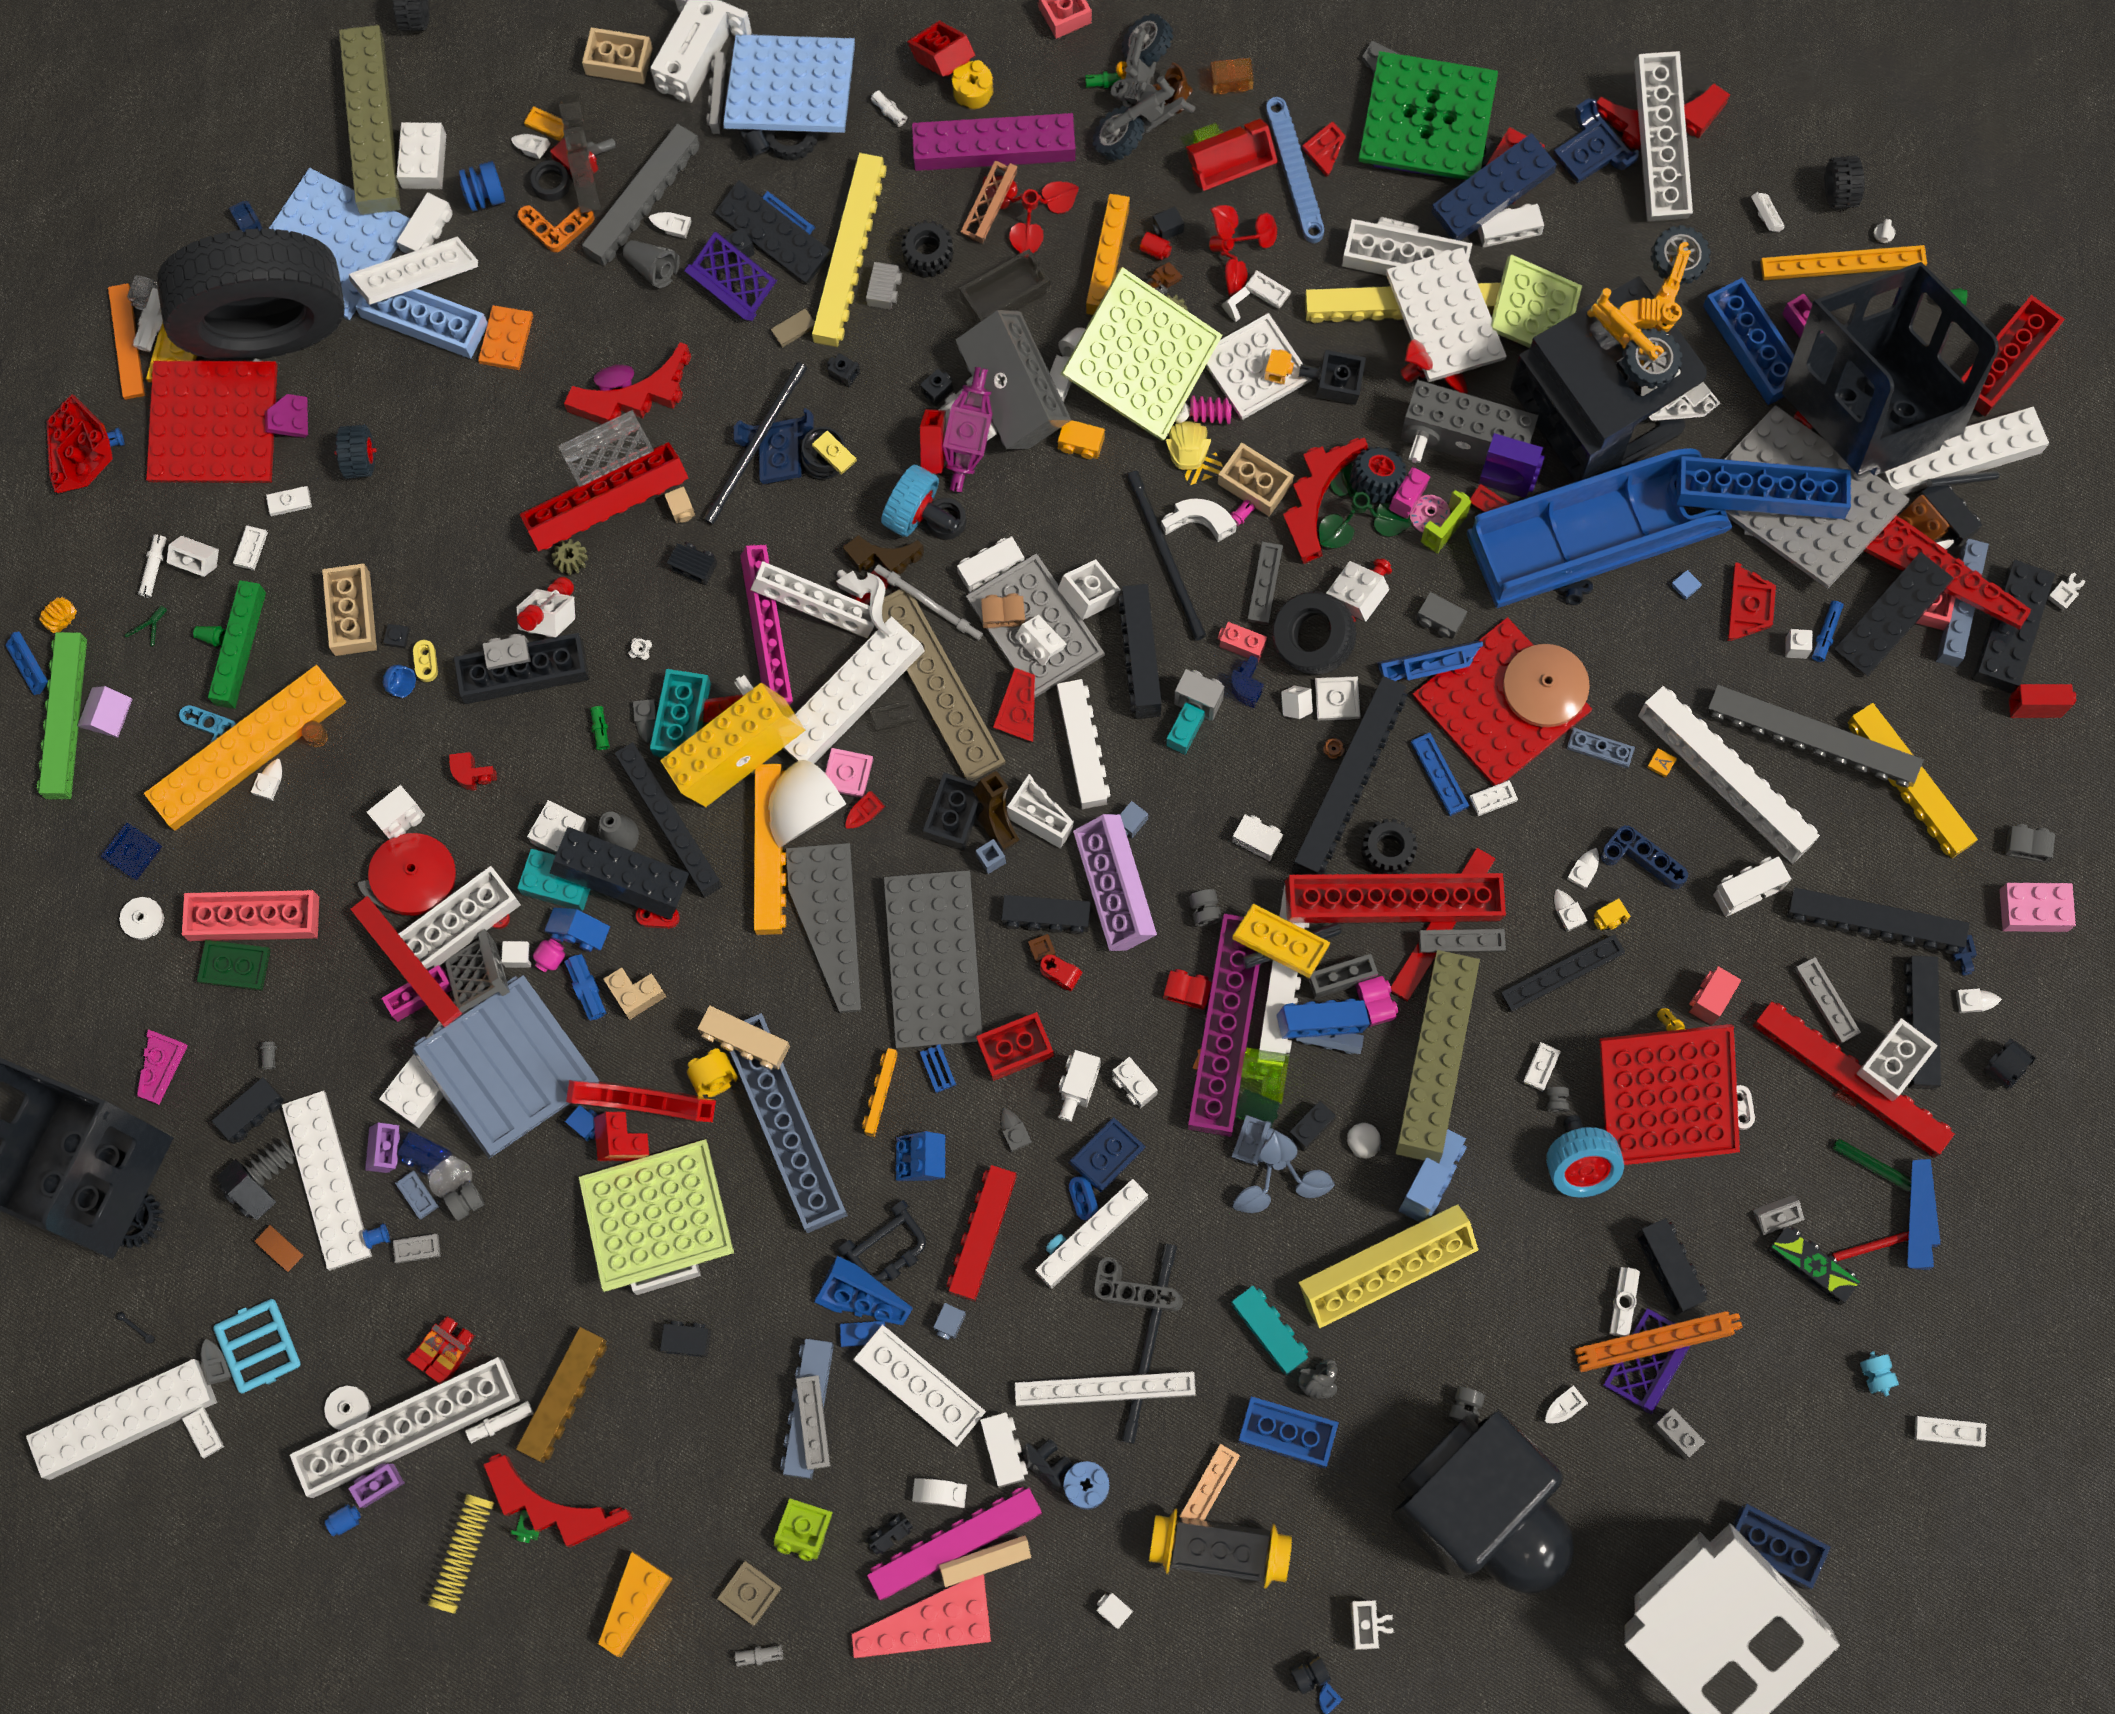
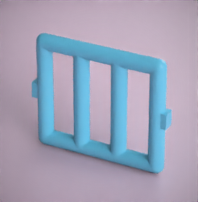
M269 1299L250 1309L245 1307L237 1311V1315L215 1324L213 1327L239 1393H245L264 1383L269 1385L275 1382L277 1377L298 1368L301 1364L274 1299ZM270 1310L273 1322L228 1342L224 1330ZM278 1330L282 1342L236 1362L232 1350ZM286 1350L290 1362L244 1382L240 1370Z

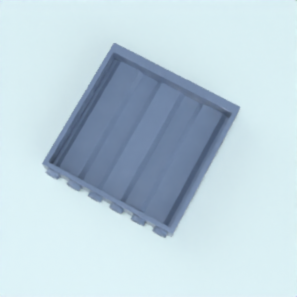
M524 975L520 978L515 976L507 982L510 990L508 994L502 997L499 992L495 993L484 1002L471 1007L467 1013H462L448 1026L444 1027L441 1025L433 1031L434 1035L428 1039L426 1037L419 1039L414 1044L416 1047L413 1048L412 1052L488 1159L569 1105L570 1103L566 1102L569 1080L600 1081Z

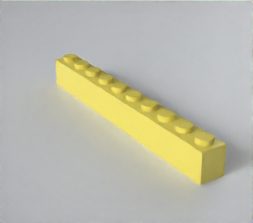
M859 153L812 332L814 343L838 347L839 340L844 338L845 329L843 325L844 322H848V305L853 303L854 292L852 290L854 285L857 286L859 279L857 270L858 267H862V251L867 248L868 237L866 236L867 232L871 231L873 224L871 216L877 210L876 197L881 194V177L884 178L886 175L887 167L884 165L883 157Z
M1478 283L1490 314H1493L1501 283ZM1391 287L1306 290V321L1319 323L1324 320L1341 322L1343 320L1362 321L1364 319L1379 321L1384 318L1403 319Z

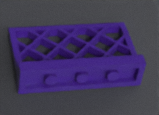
M717 232L713 233L692 265L689 264L685 269V272L742 318L753 321L756 317V310L777 281ZM717 239L722 242L723 251L714 252L713 244ZM734 252L737 254L738 263L729 265L728 253ZM723 254L724 266L716 267L714 256ZM705 257H710L711 268L704 269L700 265ZM743 265L752 266L753 275L744 277ZM738 266L739 278L731 279L729 268ZM725 269L726 280L719 281L716 270ZM758 277H765L769 280L765 288L759 289ZM753 279L755 290L746 291L744 280ZM740 281L741 292L734 293L731 282ZM755 293L756 301L752 307L747 303L746 294Z
M1647 1308L1633 1334L1639 1333L1642 1327L1644 1331H1647L1645 1322L1649 1316L1658 1320L1660 1328L1662 1327L1661 1323L1667 1326L1675 1323ZM1690 1346L1667 1351L1668 1356L1666 1360L1656 1362L1655 1356L1651 1355L1654 1363L1642 1366L1638 1358L1636 1359L1638 1367L1625 1370L1623 1362L1617 1363L1604 1383V1387L1638 1405L1652 1415ZM1663 1364L1661 1369L1659 1370L1658 1365ZM1621 1366L1623 1371L1617 1372ZM1655 1366L1657 1376L1655 1379L1645 1381L1642 1369ZM1639 1370L1643 1382L1630 1385L1627 1373ZM1624 1374L1627 1386L1617 1388L1610 1384L1614 1376ZM1651 1383H1652V1385L1650 1386V1388H1649V1390H1648L1647 1384H1651ZM1644 1385L1646 1395L1640 1401L1633 1397L1631 1388Z

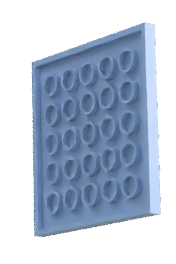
M736 35L724 116V128L845 133L855 47L854 38Z
M309 168L269 229L302 233V235L305 234L323 242V244L330 248L335 256L339 270L345 306L344 318L350 320L357 310L355 307L361 294L349 281V274L388 261L398 247L397 240L409 223L410 218L396 211L360 215L355 202L354 190Z

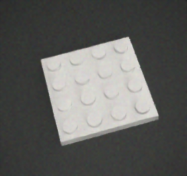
M1269 313L1221 339L1206 364L1207 369L1229 402L1232 403L1241 420L1312 381L1309 378L1298 377L1300 365L1303 363ZM1272 349H1281L1292 354L1293 371L1291 375L1287 374L1284 385L1264 380L1265 370Z

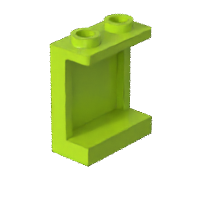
M1456 490L1452 492L1448 507L1453 512L1441 527H1438L1431 521L1424 527L1421 543L1437 554L1467 518L1472 501L1465 493Z

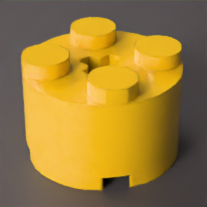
M976 60L954 69L952 77L953 93L958 104L967 106L969 109H979L987 105L993 94L992 74L988 67L982 61Z
M713 1049L707 1056L701 1059H693L688 1063L687 1075L698 1097H703L705 1094L708 1097L716 1096L731 1087L730 1082L733 1079L735 1082L738 1079L726 1053L720 1052L719 1049Z

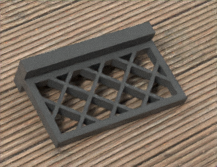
M486 929L478 933V941L452 955L445 961L455 1003L462 1013L497 992L502 997L510 992L497 944ZM460 960L457 966L452 965ZM468 960H472L468 966H465ZM479 961H482V963L480 964V966H479V967H476V965L478 964V962H479ZM460 972H464L460 978H457ZM471 973H474V975L472 976V978H471V979H468V977L470 976V974H471ZM482 973H486L483 979H479ZM464 984H467L464 990H460ZM474 985H478L475 991H471ZM485 986H491L490 988L483 991Z

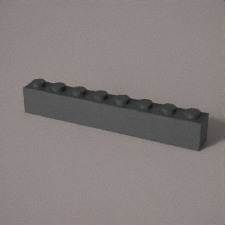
M677 123L582 244L587 256L603 266L614 259L616 251L620 246L625 245L630 233L635 231L641 219L650 213L655 201L661 199L666 187L671 185L677 173L686 167L691 155L697 153L699 149L697 135Z

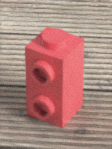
M1230 622L1227 623L1226 628H1221L1217 638L1220 640V648L1259 662L1267 642L1266 636Z

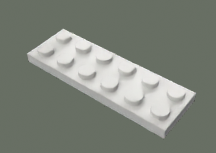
M455 237L350 273L349 281L370 305L478 267V260L462 241Z
M884 1325L879 1328L854 1358L855 1362L956 1447L986 1412Z

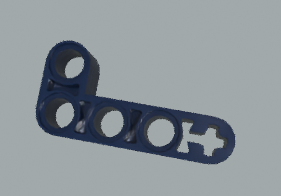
M1630 826L1620 827L1601 853V860L1609 866L1617 864L1624 854L1628 855L1671 889L1681 888L1688 878V871L1685 867ZM1620 834L1628 835L1630 841H1623L1620 838ZM1638 847H1643V848H1645L1646 851H1647V854H1645V855L1640 854V853L1638 852L1637 848H1638ZM1607 850L1615 851L1617 857H1610L1607 854ZM1654 861H1662L1664 863V867H1657ZM1679 875V879L1675 880L1673 878L1674 876Z

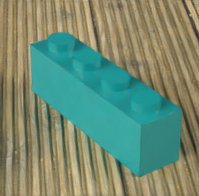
M1252 1286L1234 1299L1231 1305L1286 1376L1308 1359L1306 1355L1308 1350L1302 1342L1297 1343L1292 1337L1294 1332L1287 1323L1283 1325L1278 1319L1281 1316L1276 1308L1268 1306L1265 1302L1267 1297L1263 1291Z

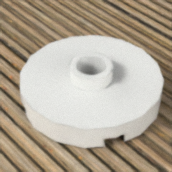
M146 897L132 899L126 903L120 914V924L124 932L138 940H145L155 936L162 928L164 922V913L160 905ZM143 914L144 918L138 921V917Z
M339 1387L326 1400L324 1408L325 1417L329 1424L338 1430H344L369 1418L371 1407L368 1397L357 1387ZM346 1404L350 1405V1410L348 1412H344L343 1410Z

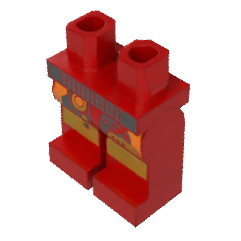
M448 1316L439 1325L434 1324L432 1330L426 1335L420 1346L407 1359L439 1384L452 1378L466 1355L472 1349L469 1345L475 1336L463 1328L460 1334L455 1337L451 1333L458 1323Z

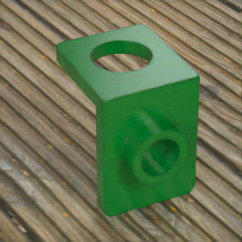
M522 1510L517 1530H511V1534L517 1536V1541L529 1543L530 1539L537 1541L539 1532L535 1531V1529H525L524 1520L529 1517V1514L526 1510Z

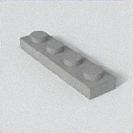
M716 52L715 60L711 62L714 78H710L712 96L709 95L708 105L711 108V113L707 114V125L711 127L712 134H720L726 67L724 52Z
M1816 957L1795 968L1796 972L1839 1043L1841 1044L1860 1034L1861 1031Z
M819 1375L797 1378L807 1470L830 1467Z

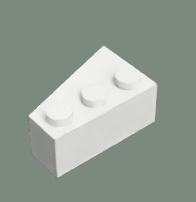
M1029 774L1007 806L1009 820L1061 849L1072 832L1073 821L1057 803H1054L1047 796L1045 790L1041 789Z

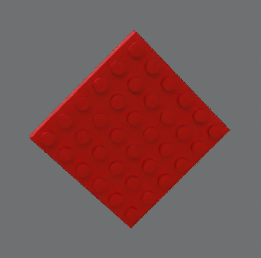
M153 361L147 481L272 483L274 433L265 432V412L276 403L278 364L275 361Z
M1508 617L1479 640L1483 642V646L1479 648L1469 667L1438 673L1412 694L1416 702L1493 786L1509 780L1592 711V708L1585 702L1579 714L1569 722L1555 727H1540L1525 722L1511 710L1503 690L1506 670L1512 659L1519 652L1534 645Z
M1732 1024L1599 1038L1605 1131L1612 1134L1617 1140L1624 1165L1740 1152L1734 1026Z

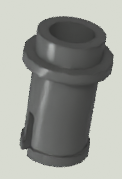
M275 1042L261 1043V1047H259V1050H262L261 1069H276L275 1050L277 1046H275Z

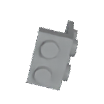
M521 634L510 635L508 639L494 638L488 640V643H483L487 669L530 662L527 647L529 641Z

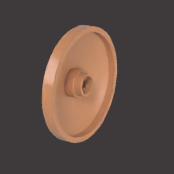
M1538 644L1522 650L1512 659L1504 676L1503 690L1509 707L1519 718L1535 726L1555 727L1569 722L1582 710L1589 694V677L1583 663L1569 650L1552 644Z

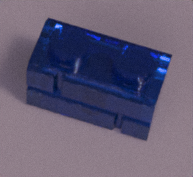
M412 1131L408 1133L398 1151V1155L402 1157L401 1162L412 1168L414 1164L421 1167L420 1172L430 1177L433 1174L440 1176L452 1156L449 1150Z

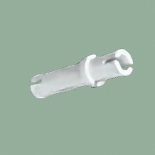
M153 535L150 552H147L146 555L148 560L140 590L138 591V595L143 597L145 595L147 598L152 597L151 594L160 561H163L162 553L167 538L161 535L160 538H158L159 535Z
M526 1401L496 1417L484 1419L483 1423L465 1431L472 1444L488 1435L493 1436L500 1429L534 1413L529 1402Z

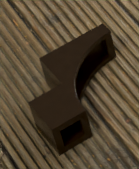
M858 535L843 546L844 555L859 572L864 569L868 570L874 565V561H877L891 573L895 572L901 575L909 564L918 562L924 554L923 545L918 540L901 548L887 549L872 545Z
M995 771L982 778L972 791L984 806V809L977 817L978 821L990 838L995 840L1001 851H1004L1016 844L1020 839L1010 823L1006 810L1005 799L1009 787L999 773Z

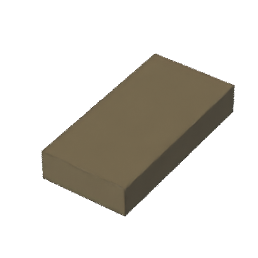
M803 309L773 327L771 332L783 348L813 330L815 322L807 310Z

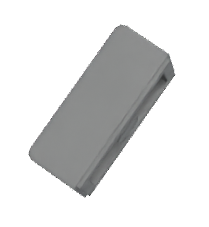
M1794 1195L1753 1210L1763 1235L1805 1220L1800 1202Z

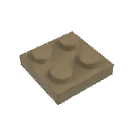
M744 1561L717 1599L755 1626L782 1588L747 1561Z

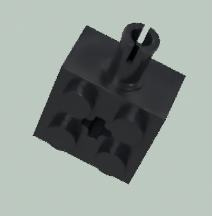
M1325 350L1321 366L1313 367L1301 364L1298 377L1315 379L1318 382L1315 397L1356 405L1360 396L1366 357Z

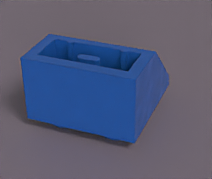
M925 1131L896 1137V1181H932L945 1178V1134Z

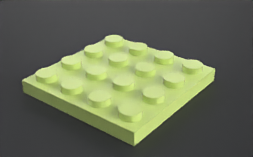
M1510 255L1506 261L1492 315L1491 327L1497 331V334L1530 348L1533 337L1576 312L1582 285L1514 255Z

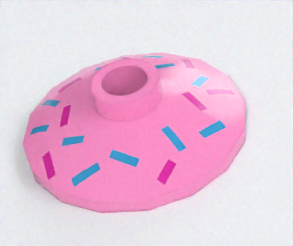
M1424 495L1420 497L1410 513V519L1413 526L1418 531L1423 532L1424 527L1429 521L1441 527L1451 514L1450 508L1441 497ZM1432 509L1435 513L1429 514L1427 510Z

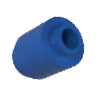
M348 1504L329 1515V1518L325 1520V1525L332 1536L341 1535L357 1526L361 1515L355 1506L351 1507Z

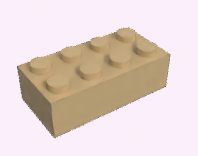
M365 564L322 569L329 648L333 654L339 656L377 650L370 572Z

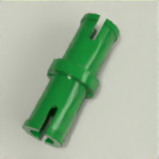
M1103 72V74L1085 75L1086 88L1102 86L1108 88V86H1113L1118 80H1122L1117 73Z
M603 706L590 708L593 723L591 730L595 735L596 750L610 748L607 736L608 724H605Z

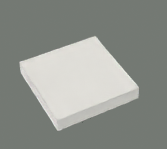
M1358 677L1315 678L1317 721L1360 719Z

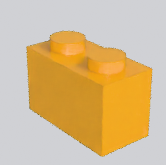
M1071 420L1062 426L1058 439V449L1067 454H1080L1086 459H1098L1105 438V429Z

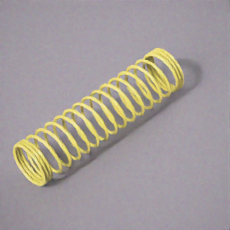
M468 1494L465 1497L466 1499H464V1503L480 1511L468 1508L461 1509L478 1518L459 1515L461 1519L475 1525L457 1522V1525L472 1532L455 1529L454 1532L472 1540L452 1536L453 1540L469 1547L450 1543V1547L466 1554L454 1551L446 1552L464 1561L444 1558L445 1561L461 1568L441 1565L442 1568L460 1576L439 1572V1575L458 1583L437 1579L438 1583L455 1590L435 1586V1590L452 1597L431 1594V1596L444 1602L429 1599L428 1603L431 1607L454 1614L458 1606L446 1599L459 1601V1597L449 1592L461 1594L463 1591L449 1584L466 1586L463 1582L452 1577L468 1579L466 1575L455 1570L470 1572L469 1568L458 1563L473 1564L471 1561L458 1555L474 1558V1554L461 1548L478 1550L477 1547L463 1541L481 1543L479 1540L466 1534L483 1536L482 1533L469 1527L485 1529L483 1525L469 1519L488 1522L487 1519L472 1512L490 1515V1512L474 1505L492 1509L494 1504L493 1502Z

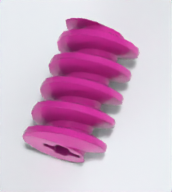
M1192 396L1189 420L1193 416L1194 422H1197L1199 416H1201L1203 423L1206 422L1207 417H1209L1211 423H1214L1215 419L1218 418L1219 424H1222L1224 418H1226L1227 424H1230L1232 403L1229 404L1228 398H1225L1223 404H1221L1219 397L1216 398L1214 403L1211 397H1208L1207 401L1204 402L1203 396H1200L1198 402H1196L1195 396Z

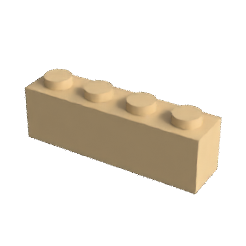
M710 1005L698 1027L703 1039L712 1043L716 1040L721 1043L720 1046L731 1052L735 1049L741 1052L740 1056L752 1061L754 1058L761 1061L760 1065L769 1070H772V1068L779 1070L790 1048L787 1041Z

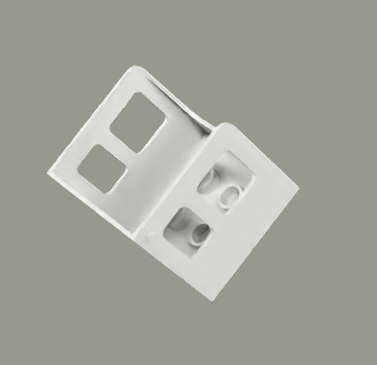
M1731 1524L1724 1528L1711 1542L1699 1533L1635 1595V1616L1625 1624V1645L1691 1714H1721L1704 1697L1701 1689L1729 1661L1737 1662L1757 1683L1755 1692L1732 1714H1769L1840 1646L1831 1626ZM1780 1616L1803 1638V1645L1776 1671H1769L1748 1650L1747 1645L1774 1617Z

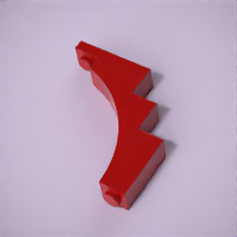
M497 1454L488 1459L489 1462L484 1464L503 1514L510 1516L526 1508L535 1531L540 1532L557 1524L567 1547L575 1546L632 1519L630 1511L627 1509L623 1510L622 1507L609 1513L610 1516L607 1517L604 1509L601 1507L589 1509L572 1508L546 1500L523 1481L515 1470L510 1458L506 1455Z

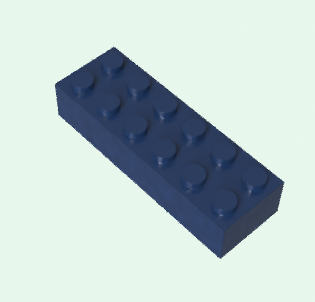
M1530 133L1432 205V214L1453 240L1461 241L1555 172L1556 163L1535 136Z

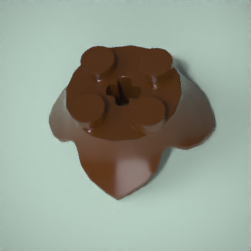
M1173 62L1166 72L1165 80L1175 91L1170 98L1165 100L1164 106L1171 104L1180 97H1183L1186 101L1193 91L1187 83L1183 69ZM1159 84L1153 85L1157 91L1162 89ZM1180 109L1176 114L1181 113L1184 109Z

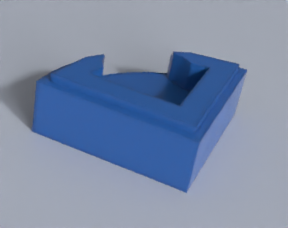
M1325 1683L1320 1692L1319 1703L1322 1712L1329 1714L1343 1699L1328 1683Z

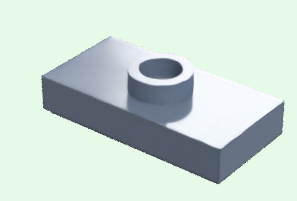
M414 1170L395 1183L420 1220L439 1207Z

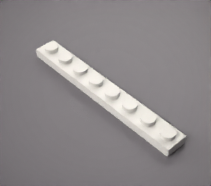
M1183 1372L1015 1383L1016 1406L1196 1396L1195 1373Z

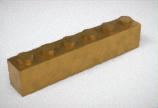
M581 1327L579 1328L516 1450L542 1463L546 1459L549 1460L555 1449L553 1445L556 1439L559 1440L565 1431V1427H563L565 1421L574 1414L576 1409L574 1404L577 1398L580 1399L586 1390L584 1385L588 1377L592 1378L597 1366H595V1363L606 1352L607 1346L605 1344L607 1341Z

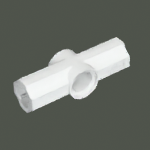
M152 288L146 308L141 313L138 322L139 328L133 341L134 347L147 352L151 351L156 333L159 332L163 322L158 290L156 288Z
M1621 1267L1619 1271L1609 1334L1617 1337L1630 1335L1640 1271L1636 1269ZM1621 1297L1629 1300V1308H1624L1620 1305L1619 1300Z

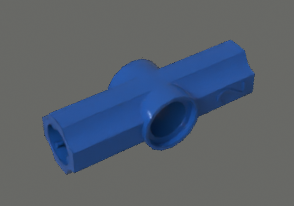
M580 954L568 958L565 964L573 981L572 986L579 1001L581 1000L588 1019L591 1021L603 1017L607 1013L598 993L600 991L593 975L588 970L583 955Z

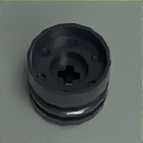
M828 427L812 429L802 441L801 464L803 470L809 476L818 480L831 479L839 472L827 460L819 457L820 454L812 447V444L828 431L845 447L842 436L837 431Z

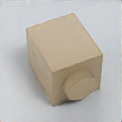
M684 487L664 494L676 523L687 522L695 516Z

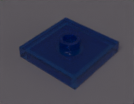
M127 822L101 857L137 881L163 846Z

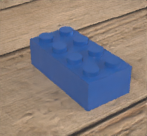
M1251 1396L1238 1443L1325 1469L1339 1422Z

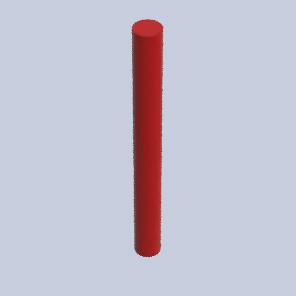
M1909 1231L1832 1253V1257L1840 1261L1908 1241Z

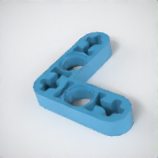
M190 705L183 707L179 713L180 719L185 725L214 735L211 743L225 733V727L228 728L231 725L232 728L236 725L234 721ZM192 712L194 716L199 718V722L194 718H189L188 720L185 715ZM213 718L215 720L214 725L210 728L204 727L205 720Z

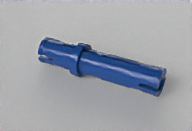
M1831 601L1821 633L1816 638L1817 644L1812 659L1817 662L1825 661L1829 646L1833 644L1832 637L1844 607L1843 603L1839 601ZM1832 616H1834V617H1833V620H1832V623H1831V626H1830V628H1829V624H1830L1831 618H1832ZM1825 635H1827V638H1826V641H1825V643H1824V646L1822 647V644H1823Z

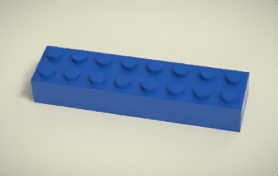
M1681 456L1677 466L1676 505L1845 519L1851 508V470Z

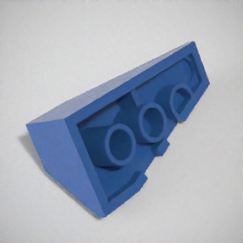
M839 1256L836 1257L814 1301L834 1312L842 1313L844 1310L854 1312L855 1316L862 1317L863 1314L874 1316L876 1320L899 1325L905 1323L912 1311V1307L862 1268Z

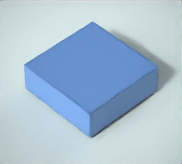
M1687 570L1672 582L1671 586L1686 600L1702 584Z

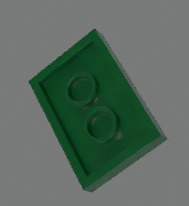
M205 940L197 982L263 991L271 949L262 946Z

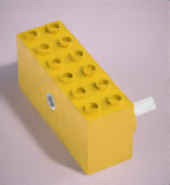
M745 675L736 678L737 681L735 682L743 697L660 760L681 794L705 807L806 731L785 698L762 682L753 688Z

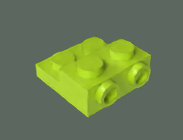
M789 1499L774 1538V1546L783 1554H790L791 1551L799 1554V1557L805 1561H811L812 1558L817 1560L832 1518V1512Z

